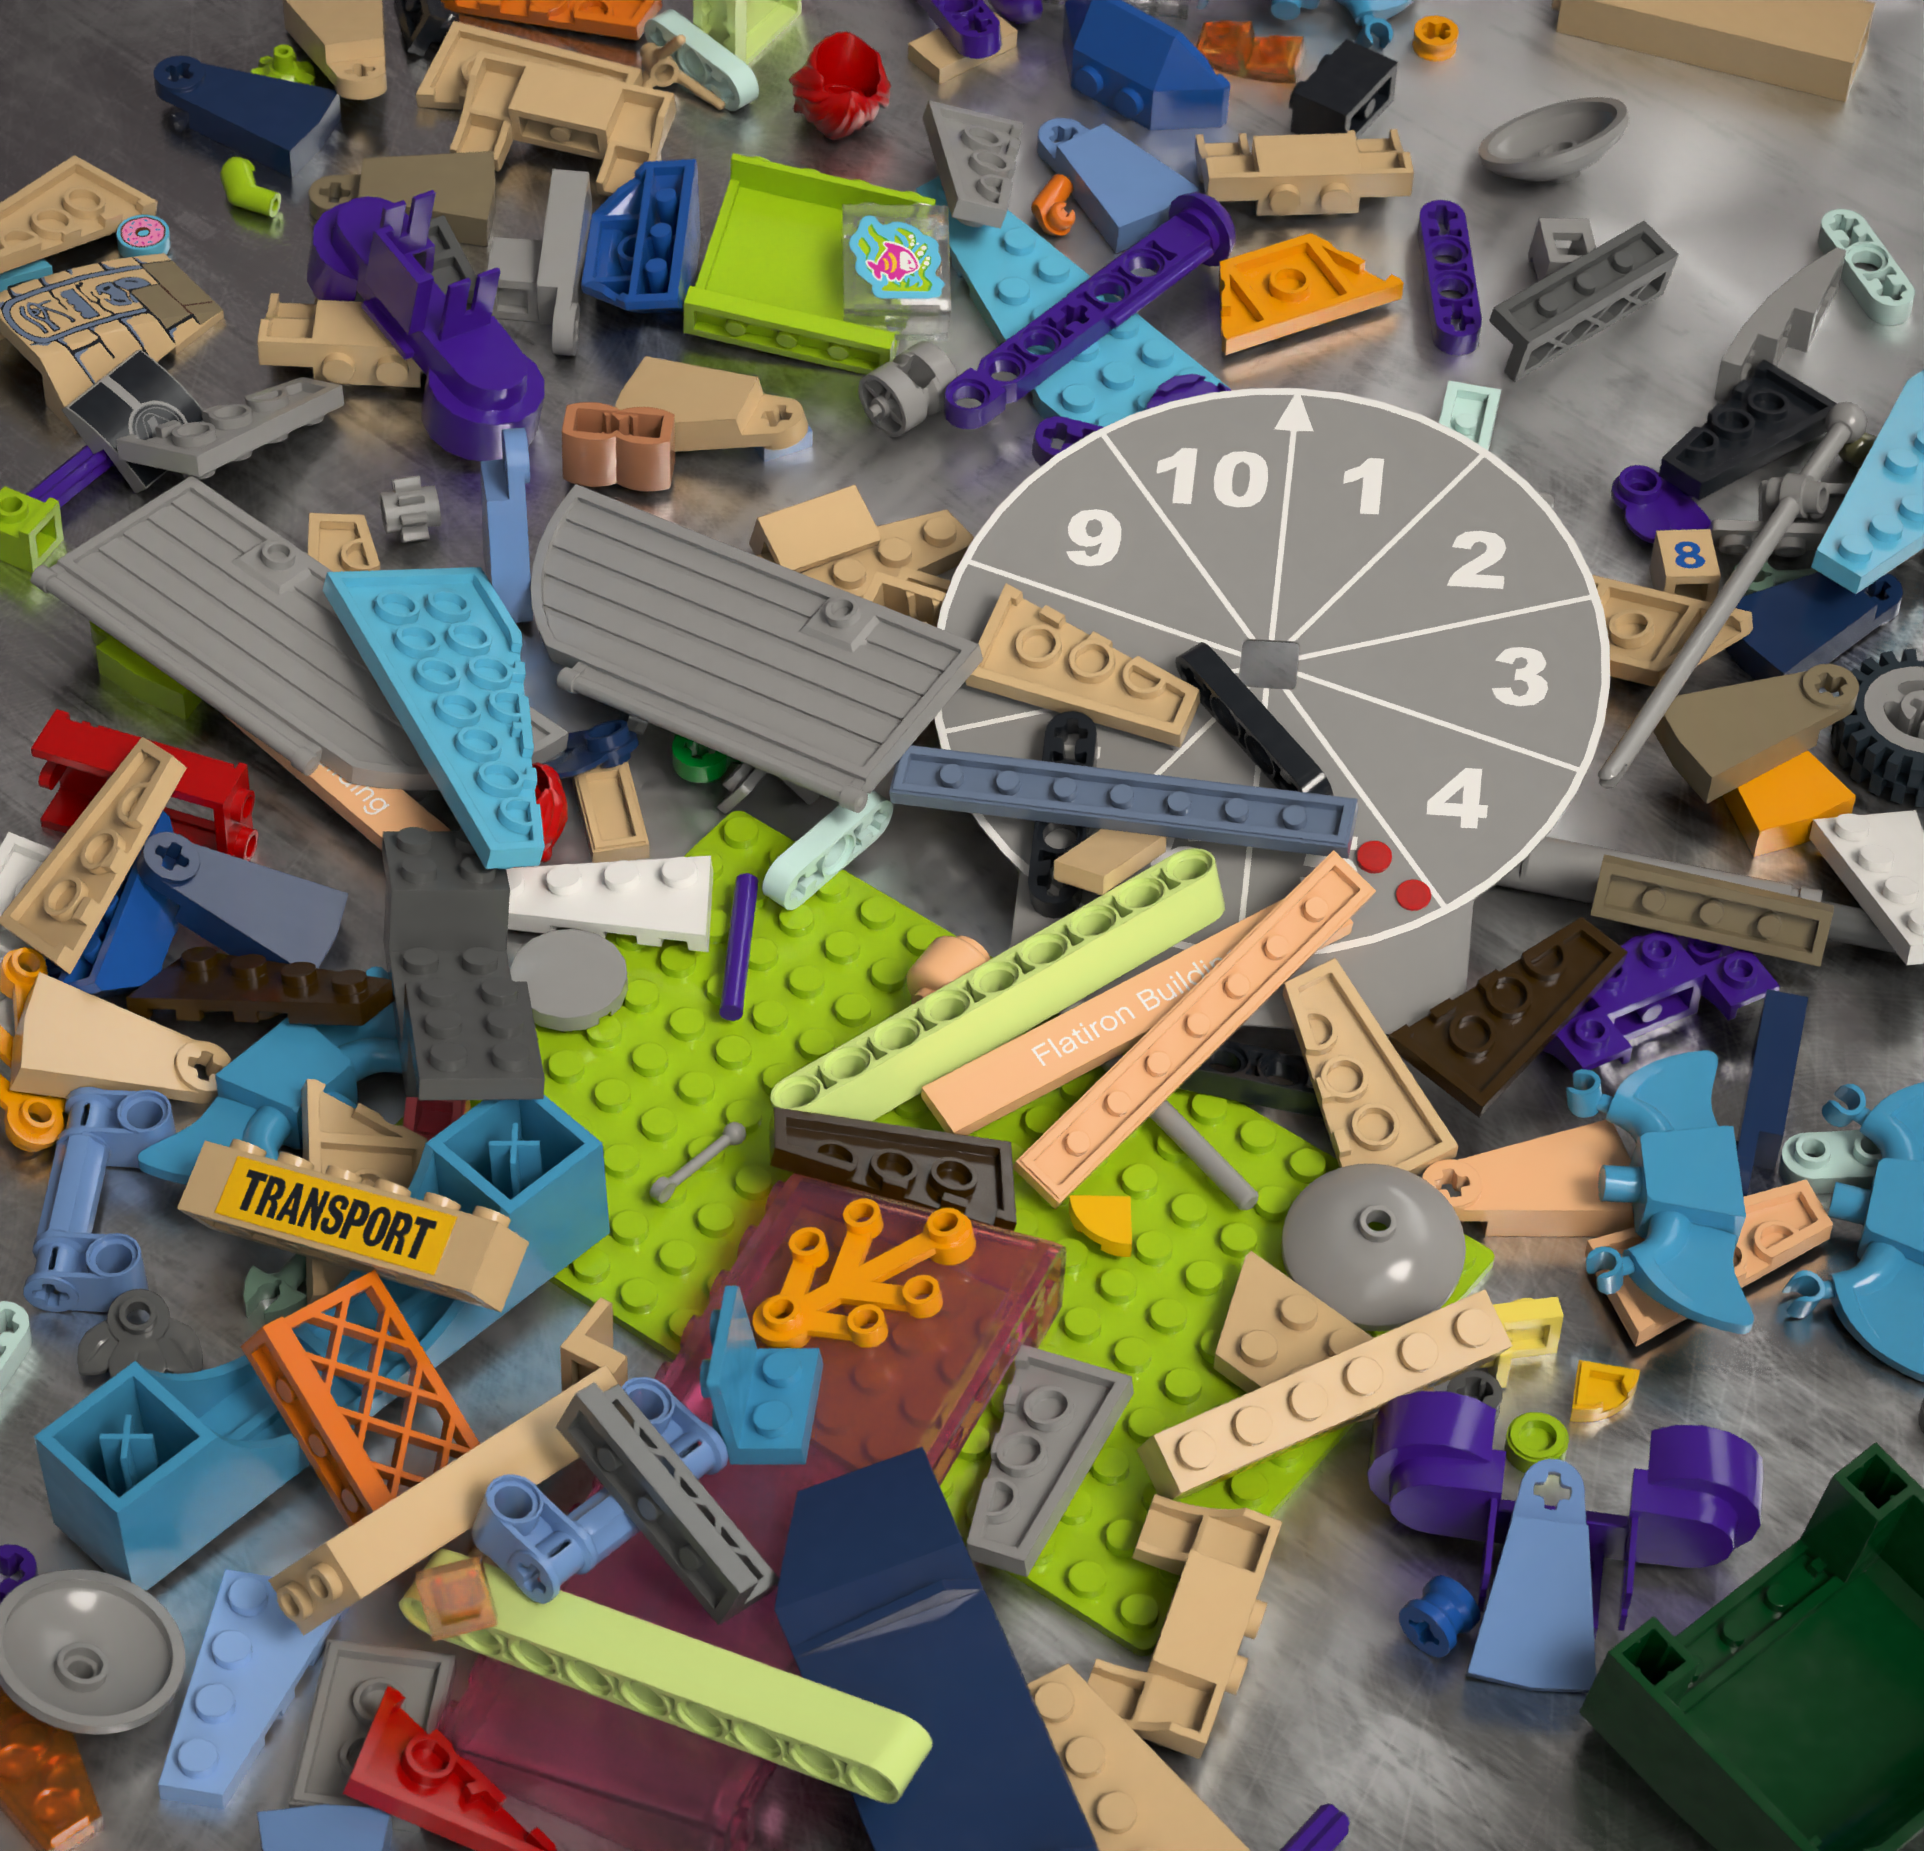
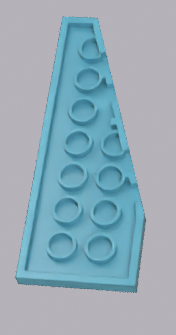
M940 176L916 188V193L924 197L936 199L933 235L938 243H944L952 257L951 265L958 277H964L970 288L969 296L999 346L1091 277L1009 210L1006 213L1001 229L987 225L970 227L951 217ZM1102 294L1096 297L1102 302L1113 303L1120 301L1113 294ZM1136 313L1031 390V393L1033 394L1032 403L1039 415L1044 419L1059 416L1106 427L1129 415L1144 411L1159 385L1174 376L1197 374L1206 376L1204 381L1211 382L1216 386L1219 382L1223 385L1225 384ZM1038 345L1026 349L1028 352L1038 355L1052 352L1050 348Z

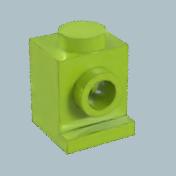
M4 486L0 490V560L33 573L64 540L60 504L58 500L51 497L46 502H42Z

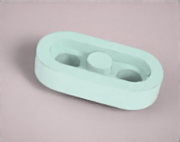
M1860 1130L1799 1133L1790 1137L1785 1142L1779 1162V1173L1786 1184L1807 1179L1815 1194L1833 1193L1835 1182L1870 1190L1878 1160L1882 1159L1879 1148L1864 1136Z

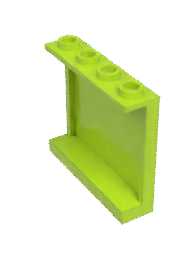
M733 153L731 157L730 181L696 285L695 287L689 285L684 300V333L867 375L886 362H893L913 299L877 298L872 292V285L865 281L855 269L857 258L850 249V237L857 231L861 219L868 215L875 216L882 225H887L891 222L907 223L919 229L922 234L932 237L936 199L924 197L912 191L902 192L875 186L864 180H849L827 175L811 168L783 165L771 162L763 157H748Z

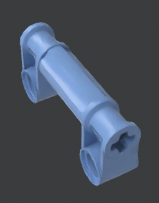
M79 1087L72 1090L66 1099L65 1111L69 1116L66 1129L58 1135L39 1227L33 1244V1254L36 1258L34 1273L25 1280L23 1290L24 1297L31 1305L49 1312H65L67 1310L108 1312L112 1302L122 1293L133 1289L148 1290L141 1248L137 1241L126 1234H93L92 1230L106 1166L139 1168L138 1155L141 1151L176 1134L171 1103L160 1092L153 1090L125 1091ZM87 1104L90 1105L89 1111L87 1108H85ZM55 1289L59 1291L58 1294H54Z
M635 1377L624 1383L622 1386L623 1390L698 1480L705 1474H717L727 1465V1448L721 1436L714 1428L702 1422L681 1403L666 1385L649 1377ZM512 1474L502 1475L489 1484L473 1523L471 1534L477 1548L508 1574L527 1597L535 1602L544 1604L549 1603L559 1594L560 1585L574 1574H587L599 1562L640 1532V1530L605 1487L566 1516L539 1490L535 1483L526 1477Z

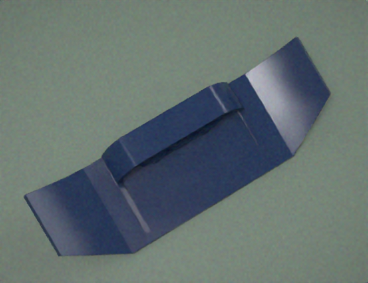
M923 1446L798 1491L789 1526L774 1611L802 1678L901 1713L920 1724L932 1740L931 1750L899 1800L895 1803L879 1802L850 1791L875 1851H1100L1011 1645L966 1549Z

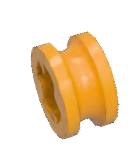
M1437 15L1426 16L1420 19L1414 28L1412 43L1414 53L1420 58L1434 62L1445 61L1451 58L1457 48L1456 42L1459 34L1457 25L1452 20Z

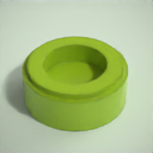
M1528 1412L1519 1415L1509 1424L1504 1444L1506 1457L1512 1466L1523 1473H1526L1535 1463L1545 1459L1565 1461L1569 1443L1568 1432L1558 1419L1549 1414Z

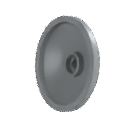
M1606 97L1580 98L1551 104L1516 117L1495 129L1480 144L1479 156L1485 168L1500 176L1531 182L1551 180L1553 183L1567 182L1578 177L1581 174V170L1600 160L1620 140L1629 124L1628 111L1623 102Z
M1383 1164L1349 1165L1330 1171L1311 1182L1294 1200L1288 1211L1281 1243L1283 1263L1288 1277L1360 1329L1366 1331H1390L1439 1310L1451 1297L1459 1283L1466 1250L1461 1222L1446 1197L1432 1184L1418 1175L1398 1167ZM1379 1222L1384 1224L1387 1229L1384 1231H1374L1367 1224Z
M58 1570L25 1581L11 1591L1 1602L0 1686L19 1707L35 1718L54 1727L77 1733H118L139 1727L151 1721L175 1697L186 1663V1652L181 1632L166 1608L151 1594L132 1582L108 1573L93 1570Z

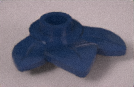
M607 721L588 730L569 733L567 749L564 750L565 753L543 764L550 765L559 774L560 779L581 775L598 766L601 768L615 767L627 762L631 758L630 752L639 745L638 737L634 731L629 730L626 721Z

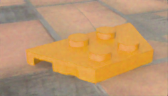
M1313 233L1220 261L1219 300L1222 352L1228 355L1402 299L1404 283L1393 274L1385 281L1364 270L1365 260L1350 252L1336 249L1332 243Z

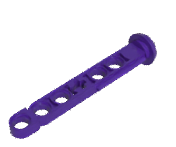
M1199 192L1176 197L1171 201L1168 221H1165L1068 293L1066 297L982 358L977 371L970 367L951 381L945 390L944 415L946 420L951 425L960 429H977L986 425L1006 410V404L1017 402L1201 264L1209 267L1220 266V261L1229 258L1236 244V233L1230 213L1215 198ZM1143 268L1150 269L1156 274L1149 277L1134 275L1131 271ZM1102 294H1113L1119 296L1122 300L1109 303L1102 302L1096 297ZM1038 345L1046 346L1052 352L1038 355L1032 354L1026 349ZM997 372H1009L1017 376V378L1012 381H998L991 377V375ZM970 398L978 400L982 404L975 408H964L958 406L955 402L960 399Z

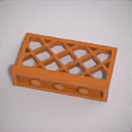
M376 1270L363 1275L285 1318L281 1316L264 1325L240 1346L292 1434L298 1440V1444L348 1527L396 1498L399 1484L412 1488L426 1479L402 1471L408 1443L437 1452L433 1474L448 1464L449 1456L457 1459L480 1444ZM363 1292L367 1294L378 1313L375 1331L345 1321L351 1298ZM336 1307L334 1317L323 1314ZM305 1323L330 1330L331 1333L325 1358L306 1352L293 1330ZM342 1335L372 1344L367 1371L337 1362ZM383 1349L403 1354L411 1367L408 1385L378 1375ZM317 1370L322 1371L321 1377H320L319 1373L317 1372ZM333 1376L363 1385L358 1412L337 1405L330 1393ZM375 1389L405 1398L399 1425L369 1416ZM416 1402L437 1410L443 1420L440 1439L411 1430ZM350 1425L355 1426L354 1431L352 1430ZM366 1430L396 1439L390 1467L370 1460L363 1448ZM382 1479L388 1480L387 1486Z

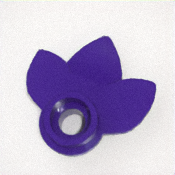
M1642 465L1629 466L1613 481L1611 497L1614 503L1625 510V523L1627 527L1644 541L1654 544L1656 531L1708 529L1711 524L1706 513L1694 502L1692 496L1683 493L1679 488L1660 477L1659 472L1650 467Z

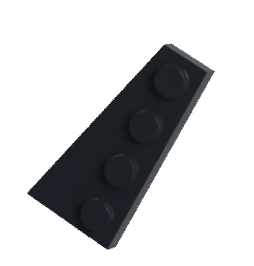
M1764 359L1755 367L1754 376L1749 381L1743 379L1733 389L1732 397L1725 405L1717 404L1708 413L1707 422L1702 427H1693L1662 457L1659 476L1679 488L1683 493L1699 501L1826 433V415L1837 403Z

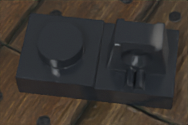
M394 0L408 52L424 56L432 42L442 44L453 21L460 22L459 14L446 9L441 0Z

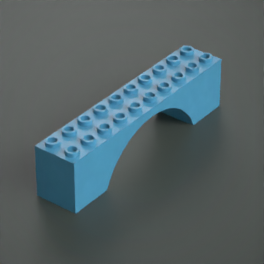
M545 1095L543 1099L481 1101L425 1143L420 1163L408 1190L412 1192L411 1198L422 1201L426 1192L441 1195L460 1204L461 1208L459 1211L473 1214L476 1206H482L499 1212L511 1219L508 1228L529 1242L502 1312L381 1278L432 1365L436 1368L610 1233L603 1143ZM352 1270L333 1291L362 1277L366 1273ZM363 1292L350 1299L345 1321L375 1331L378 1313L367 1294ZM336 1307L323 1314L334 1317ZM308 1323L293 1330L306 1352L325 1358L331 1333L330 1330ZM342 1335L337 1362L367 1371L372 1344ZM383 1349L378 1375L408 1385L411 1367L403 1354ZM246 1355L211 1369L182 1374L160 1373L147 1369L134 1361L34 1436L53 1523L106 1573L132 1582L145 1591L310 1465L309 1460L298 1444V1440L292 1434ZM317 1370V1372L319 1373V1375H320V1377H321L322 1371ZM333 1376L330 1393L337 1405L358 1412L363 1385ZM375 1389L369 1416H374L398 1396ZM350 1425L352 1430L354 1431L355 1426Z

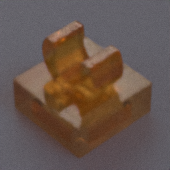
M481 1556L417 1571L416 1584L432 1641L497 1626L498 1615Z

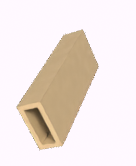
M1864 0L1552 1V10L1559 11L1556 32L1843 102L1847 100L1868 43L1875 3Z
M605 1364L269 1579L268 1581L277 1593V1601L283 1613L296 1623L304 1636L473 1527L487 1487L494 1479L502 1475L515 1474L526 1477L538 1485L578 1459L580 1456L558 1431L556 1425L578 1391L594 1382L603 1392L618 1384L607 1365Z

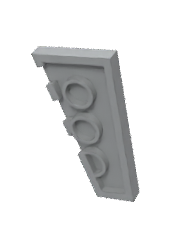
M1019 1343L1015 1357L1016 1370L1013 1382L1008 1384L1003 1403L1004 1416L999 1433H995L990 1452L992 1462L988 1477L983 1479L967 1540V1548L973 1561L1027 1577L1134 1394L1132 1376Z

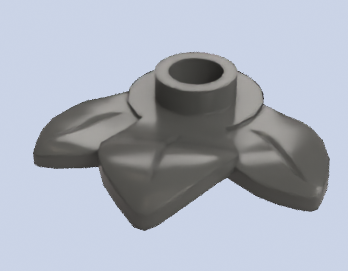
M133 1289L119 1295L110 1305L107 1319L89 1329L82 1337L77 1352L80 1375L93 1376L110 1372V1377L112 1378L134 1361L147 1369L160 1373H165V1371L171 1374L202 1371L203 1354L199 1338L190 1326L170 1318L168 1306L158 1294L146 1289ZM134 1310H144L150 1315L149 1319L140 1325L130 1323L127 1317Z

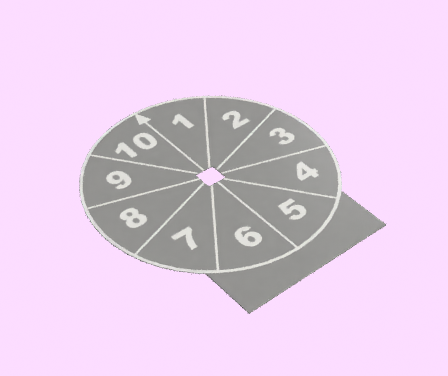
M1251 388L1214 392L1171 401L1129 415L1087 435L1056 454L1027 477L995 509L972 540L954 572L941 606L937 628L978 644L1001 592L1007 583L1022 591L1023 598L1036 606L1043 608L1047 605L1065 615L1067 623L1089 635L1094 631L1111 640L1114 649L1131 658L1140 656L1180 679L1181 677L1175 663L1176 657L1200 642L1208 644L1238 678L1240 675L1242 648L1245 641L1298 644L1296 685L1293 689L1247 688L1320 767L1331 785L1333 795L1358 799V814L1348 859H1343L1376 892L1350 918L1353 922L1351 934L1318 950L1289 980L1336 958L1387 1036L1406 1024L1410 1027L1429 1014L1430 1009L1446 999L1454 1000L1465 993L1467 990L1474 900L1496 885L1522 863L1555 827L1576 796L1593 761L1605 723L1610 690V645L1604 609L1592 573L1575 540L1549 504L1523 477L1496 455L1447 426L1421 414L1382 401L1340 392L1303 388ZM965 681L935 716L934 721L941 749L1042 761L1047 725L1054 716L1061 713L967 686ZM1201 703L1197 708L1181 748L1094 723L1096 725L1098 741L1097 768L1278 789ZM1068 734V739L1064 742L1066 760L1075 761L1074 753L1076 741L1079 739L1078 734ZM972 813L978 825L1003 855L1020 871L1010 942L1011 948L1062 919L1044 917L1036 912L1031 904L1028 876L1035 821ZM1090 827L1089 837L1101 829ZM1056 829L1046 836L1045 842L1052 848L1064 849L1071 846L1076 841L1077 836L1068 829ZM1166 837V852L1117 886L1174 853L1192 848L1204 849L1215 858L1225 902V911L1212 924L1081 1000L1088 1001L1284 899L1327 856ZM1368 841H1380L1386 844L1392 852L1390 866L1381 873H1368L1362 870L1357 863V852L1361 845ZM1052 867V884L1047 893L1049 896H1058L1063 883L1053 879L1054 867ZM1415 879L1427 884L1431 890V900L1425 908L1410 911L1399 905L1396 899V891L1404 881ZM1083 890L1082 899L1077 909L1102 895ZM1284 984L1242 1026L1294 1029L1282 994Z

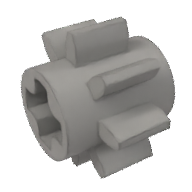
M419 475L392 479L393 491L379 494L385 533L399 532L401 543L429 539L428 527L441 525L440 505L435 485L421 487Z

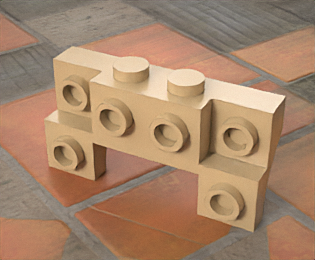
M479 50L469 74L465 102L458 128L450 146V153L494 151L495 171L499 172L513 140L603 160L596 180L597 194L610 197L619 187L635 177L634 172L644 162L662 161L661 150L676 115L674 93L616 81L605 75L594 76L567 70L555 64L544 65Z
M1390 129L1389 138L1356 139L1355 130H1347V133L1253 136L1252 153L1249 149L1246 133H1239L1238 142L1205 143L1203 134L1195 135L1194 151L1199 181L1204 183L1205 194L1215 198L1217 201L1225 202L1254 200L1256 216L1358 213L1360 197L1411 196L1414 170L1410 152H1404L1398 129Z
M271 293L266 317L260 321L257 340L259 365L313 367V378L315 380L342 385L421 388L423 373L421 368L412 358L403 359L362 309V302L318 300L315 297L314 304L279 303V293Z
M1157 1494L1154 1495L1132 1558L1180 1577L1146 1672L1133 1670L1096 1658L1087 1682L1139 1737L1197 1759L1201 1758L1224 1692L1236 1695L1249 1658L1238 1655L1243 1636L1255 1640L1261 1625L1267 1603L1256 1598L1283 1521L1247 1508H1205L1171 1500Z

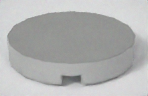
M578 929L554 930L532 938L516 953L510 967L512 981H527L534 1023L554 1030H585L598 1025L599 1018L606 1016L610 1011L612 1016L621 1008L628 991L626 962L617 947L596 933Z

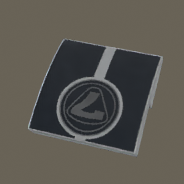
M140 349L127 357L62 409L93 454L104 449L135 493L148 488L169 470L119 460L116 439L134 434L139 439L147 440L156 437L155 426L172 420L179 421L181 425L203 421V409L172 375Z

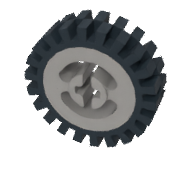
M1903 649L1901 662H1898L1893 651L1881 653L1879 664L1870 657L1862 661L1860 671L1856 668L1852 669L1851 673L1859 683L1855 708L1849 716L1832 724L1831 734H1833L1831 744L1833 751H1839L1837 761L1841 767L1852 766L1850 777L1859 784L1868 777H1871L1868 791L1879 796L1887 786L1893 789L1890 801L1903 804L1905 793L1915 794V807H1924V661L1917 660L1916 649Z

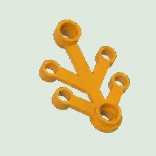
M28 947L11 950L0 963V991L13 1000L15 1033L27 996L38 973L41 972L48 975L44 957L35 949ZM0 1025V1059L11 1068L14 1037ZM0 1074V1106L5 1110V1132L10 1142L17 1148L27 1152H38L53 1146L57 1142L58 1135L65 1127L63 1114L66 1112L65 1103L67 1098L11 1091L10 1082Z
M867 1198L854 1200L843 1211L847 1234L828 1283L809 1292L815 1270L828 1260L829 1249L825 1235L820 1229L805 1227L797 1230L789 1239V1249L793 1261L781 1293L764 1300L753 1314L752 1323L757 1338L769 1348H802L809 1342L812 1336L853 1341L859 1347L871 1348L881 1344L888 1335V1326L882 1309L905 1311L915 1318L934 1316L943 1306L940 1286L935 1278L928 1275H918L909 1279L904 1286L882 1282L927 1258H930L935 1263L946 1266L956 1265L967 1260L976 1248V1240L970 1219L954 1208L936 1210L929 1216L924 1225L923 1233L864 1263L873 1238L881 1233L884 1223L879 1205L875 1201ZM861 1218H870L864 1222H856ZM816 1246L812 1250L802 1251L806 1247ZM923 1294L930 1295L924 1299H915L916 1297ZM841 1304L858 1306L848 1316L826 1313ZM870 1323H874V1324H875L874 1326H872V1327H870V1328H866V1329L860 1328V1327H862L863 1325H866V1324H870Z

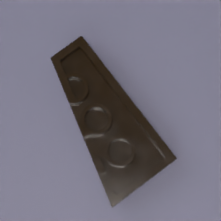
M1580 917L1523 952L1519 960L1501 971L1495 969L1479 979L1475 987L1454 1000L1446 999L1430 1009L1426 1017L1410 1027L1407 1024L1391 1033L1388 1039L1399 1056L1480 1118L1624 964L1628 952L1586 919Z
M195 947L184 951L179 959L126 997L128 1011L146 1019L151 1018L154 1009L176 1010L177 1020L201 1021L205 1016L204 1012L233 1011L235 1022L258 1023L259 1020L287 1013L289 1024L363 1026L394 1001L391 979L367 976L366 972L362 970L349 969L339 972L316 968V965L310 962L287 964L267 961L264 956L258 954L227 955L216 953V950L211 947Z
M774 1107L769 1124L770 1166L926 1215H931L936 1210L942 1208H954L970 1219L974 1230L1009 1241L1012 1240L1017 1221L1011 1142Z

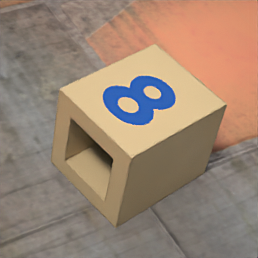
M1710 529L1656 531L1649 568L1653 589L1713 603L1717 597L1721 574Z

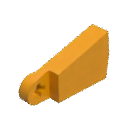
M1807 750L1724 794L1723 798L1753 857L1811 841L1809 836L1813 819L1833 818L1847 813L1852 814L1856 795Z

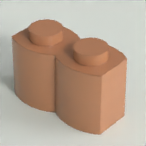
M580 402L566 406L562 427L564 480L587 487L609 486L617 483L625 488L644 492L671 488L675 465V415L673 413L654 407H631L620 410L614 406L596 402Z

